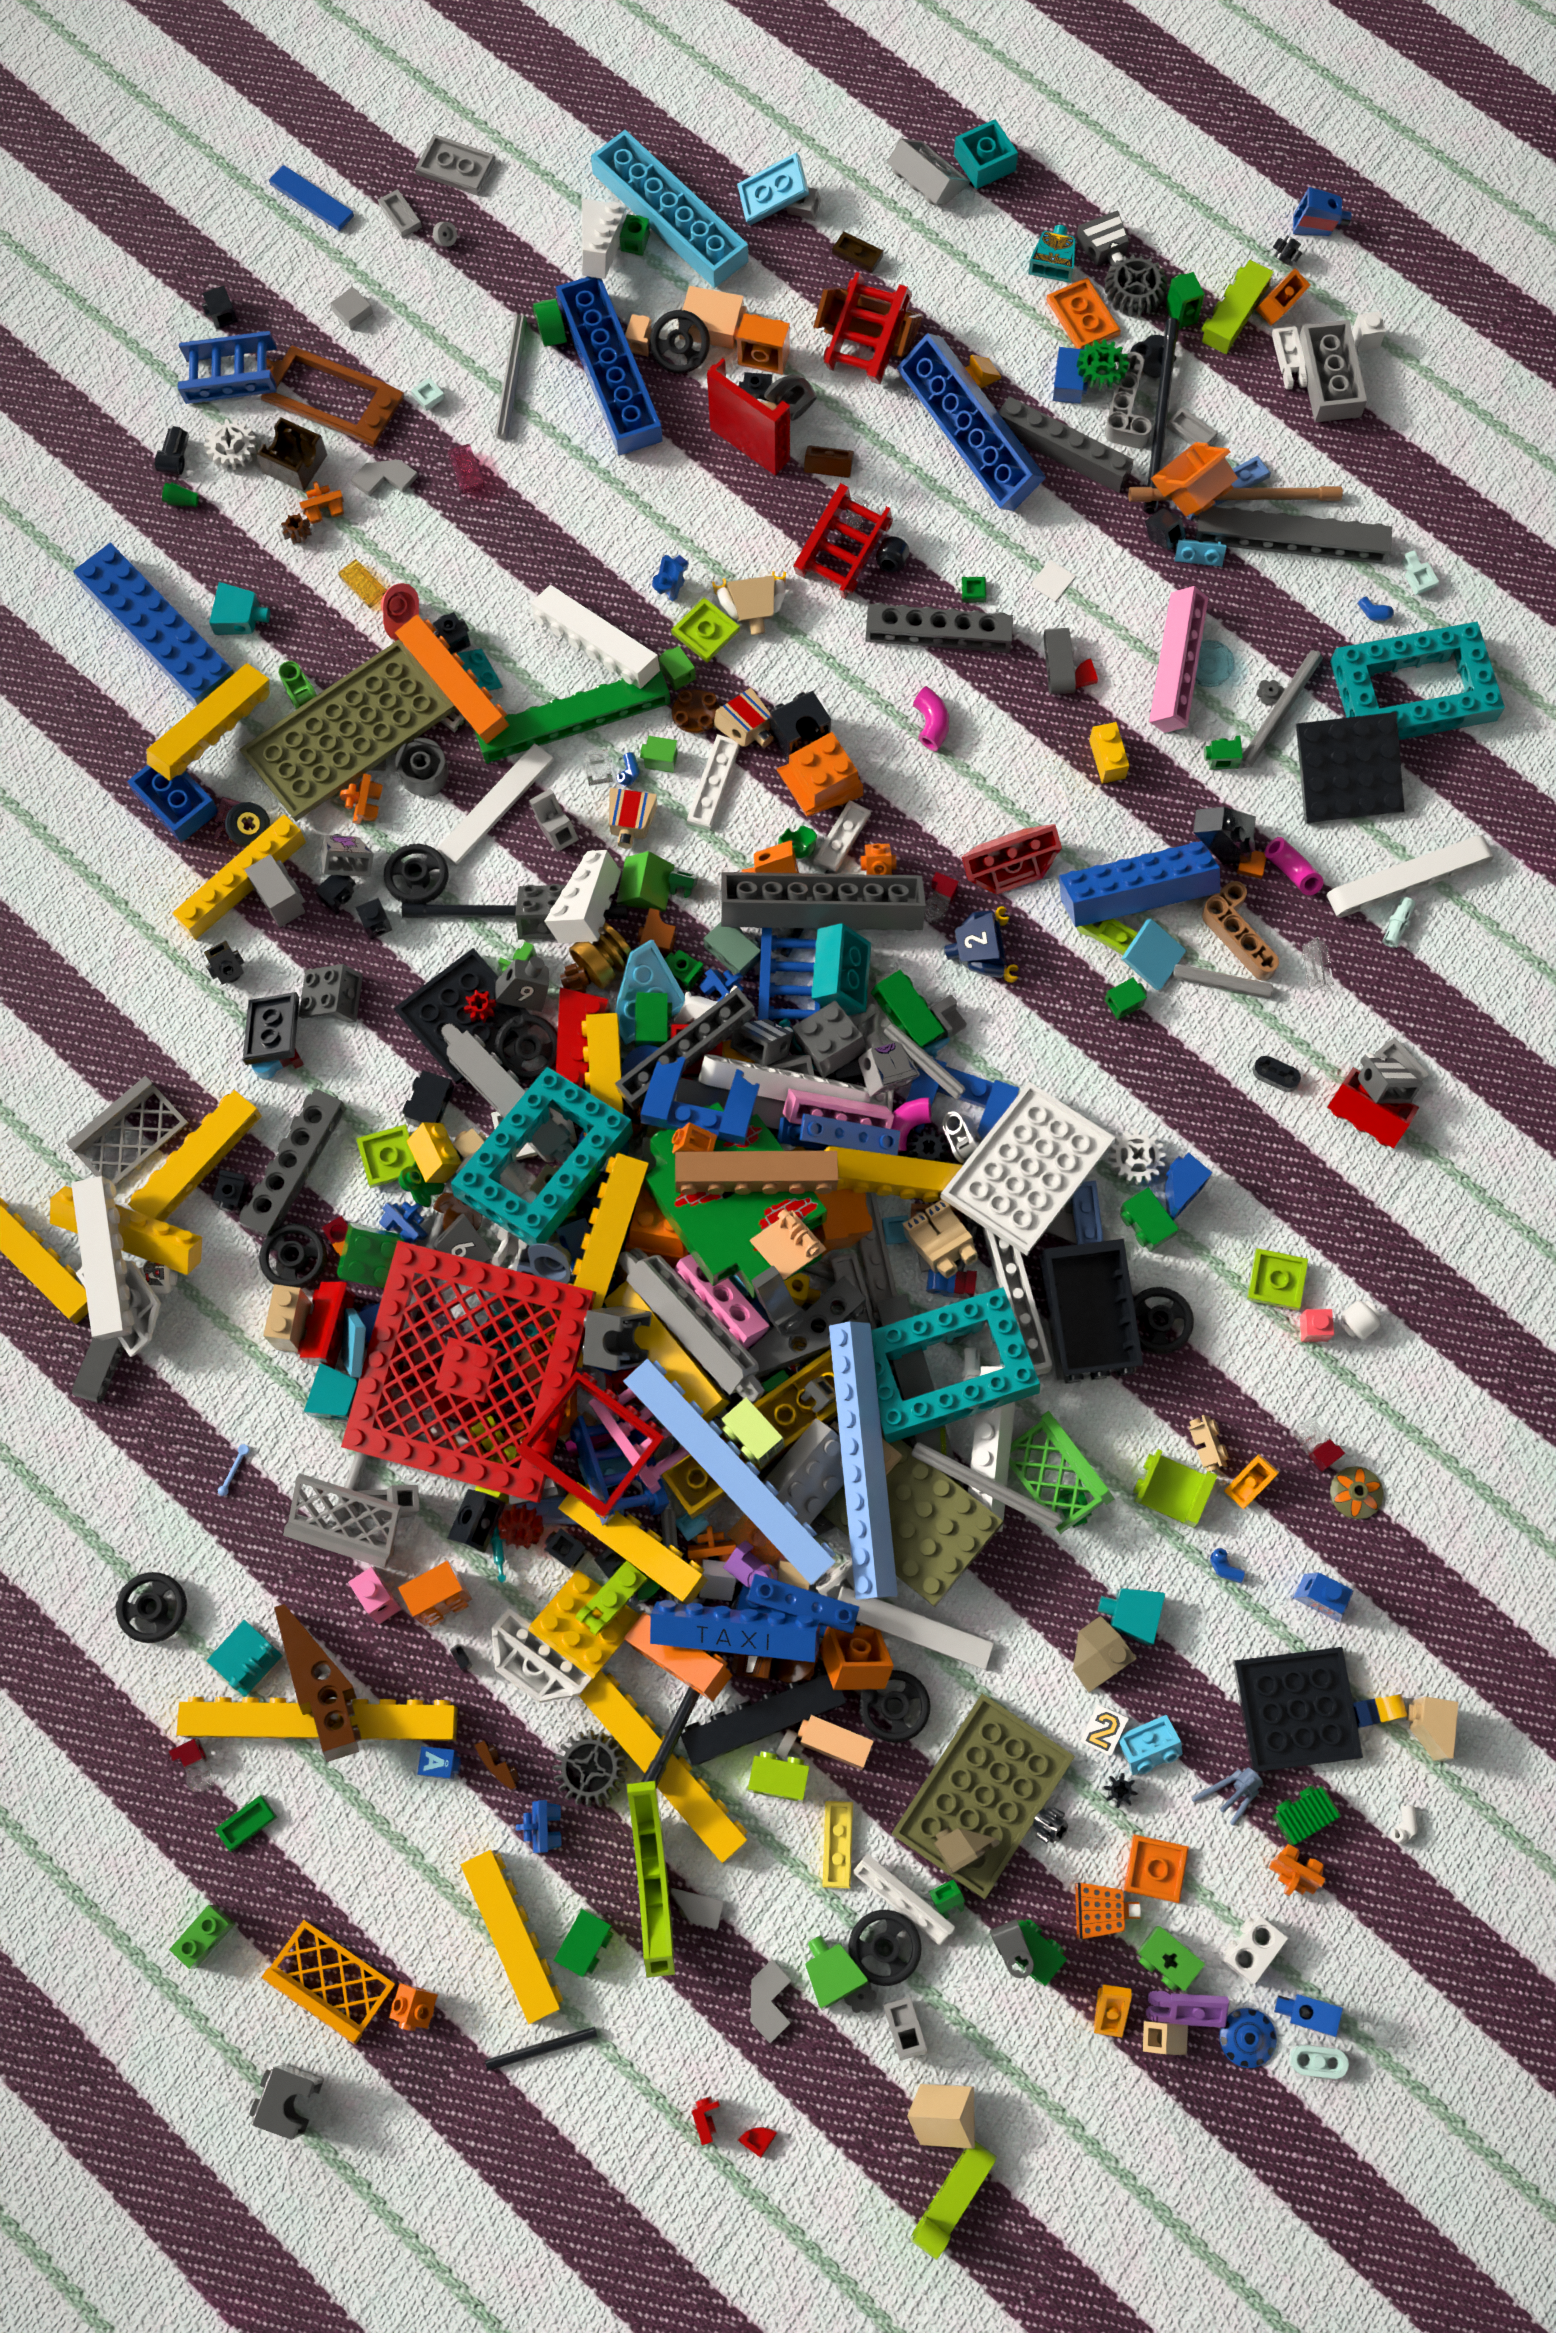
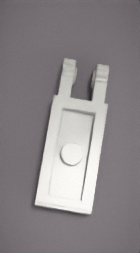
M1297 326L1273 329L1272 338L1281 374H1283L1285 389L1293 388V372H1298L1300 387H1307L1306 365Z

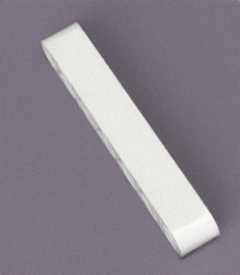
M1474 836L1336 887L1327 893V898L1336 917L1342 918L1481 867L1492 861L1494 856L1484 836Z
M710 1054L704 1056L698 1081L703 1084L730 1090L736 1069L744 1072L743 1078L752 1085L760 1084L758 1096L786 1101L788 1090L794 1089L869 1104L871 1100L867 1087Z

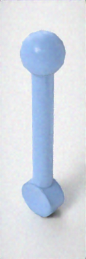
M242 1444L238 1447L239 1454L223 1486L218 1488L220 1496L228 1494V1486L243 1456L247 1455L250 1451L247 1445Z

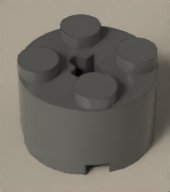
M417 738L414 739V742L405 743L397 752L395 763L403 787L410 793L419 796L437 795L446 784L449 776L448 765L440 746L430 739Z

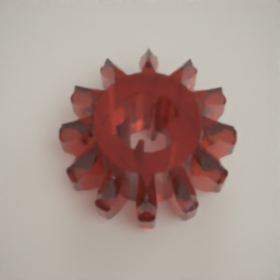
M525 1503L522 1508L513 1505L511 1510L505 1509L501 1519H499L498 1529L500 1530V1539H506V1546L514 1544L516 1550L520 1546H524L528 1550L531 1544L537 1545L540 1536L543 1535L544 1527L542 1515H536V1507L528 1510Z

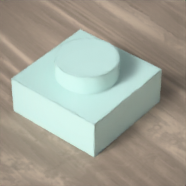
M430 377L411 390L412 396L425 411L445 399L444 393Z

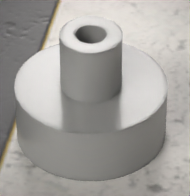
M450 222L437 223L433 229L434 241L440 246L453 245L457 239L455 226Z
M788 1729L776 1754L785 1759L789 1752L800 1756L804 1746L795 1742L798 1733Z

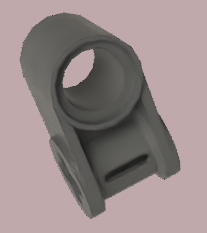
M1011 1920L990 1930L994 1944L1002 1956L1009 1973L1013 1977L1020 1979L1029 1976L1033 1971L1034 1963L1017 1920ZM1017 1956L1021 1960L1026 1959L1028 1965L1024 1967L1026 1972L1022 1974L1020 1970L1014 1971L1012 1967L1016 1963L1015 1957Z

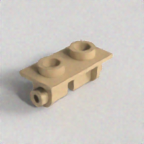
M1202 1415L1203 1422L1200 1421V1418L1190 1421L1191 1426L1189 1430L1195 1445L1204 1442L1206 1447L1197 1450L1203 1468L1212 1472L1217 1470L1216 1464H1219V1467H1228L1226 1460L1229 1459L1225 1446L1223 1444L1220 1445L1217 1438L1220 1432L1214 1419L1211 1420L1210 1416Z

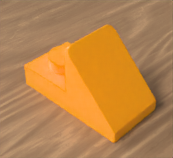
M977 355L970 356V364L965 369L980 389L1001 379V375L989 358Z
M1258 1454L1226 1487L1224 1492L1244 1510L1274 1479L1279 1471Z
M1103 1985L1102 1988L1098 1989L1094 2033L1115 2037L1123 2036L1132 1998L1131 1989Z

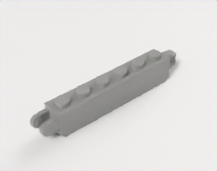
M446 1024L441 1032L444 1041L448 1044L447 1056L450 1059V1063L505 1118L528 1088L526 1087L523 1090L518 1085L519 1079L511 1070L506 1072L500 1066L503 1064L495 1053L489 1054L484 1049L486 1045L476 1034L472 1037L467 1030L462 1034L452 1024ZM550 1112L549 1121L541 1125L532 1136L533 1140L529 1145L545 1162L556 1160L563 1165L574 1151L569 1138L571 1133L562 1123L557 1125L552 1120L554 1116Z
M634 1248L630 1252L621 1253L618 1261L621 1264L620 1266L628 1273L626 1281L644 1299L651 1310L662 1319L668 1329L680 1339L686 1349L698 1359L704 1369L717 1380L729 1395L737 1392L744 1399L747 1397L751 1403L756 1402L765 1390L755 1378L759 1367L758 1362L660 1255L648 1257L640 1248Z

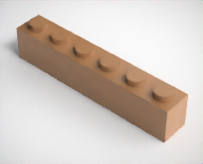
M837 1151L675 1152V1192H681L685 1195H693L697 1192H708L712 1195H719L724 1192H735L741 1195L751 1192L776 1194L777 1192L786 1191L792 1194H802L805 1191L828 1194L832 1191H837Z

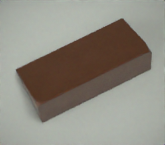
M809 445L805 454L804 472L850 478L854 451Z

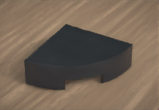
M457 1644L450 1649L462 1671L465 1672L472 1667L473 1664L461 1645Z

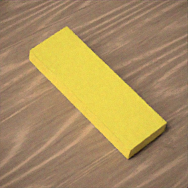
M825 1801L822 1887L850 1889L853 1802Z

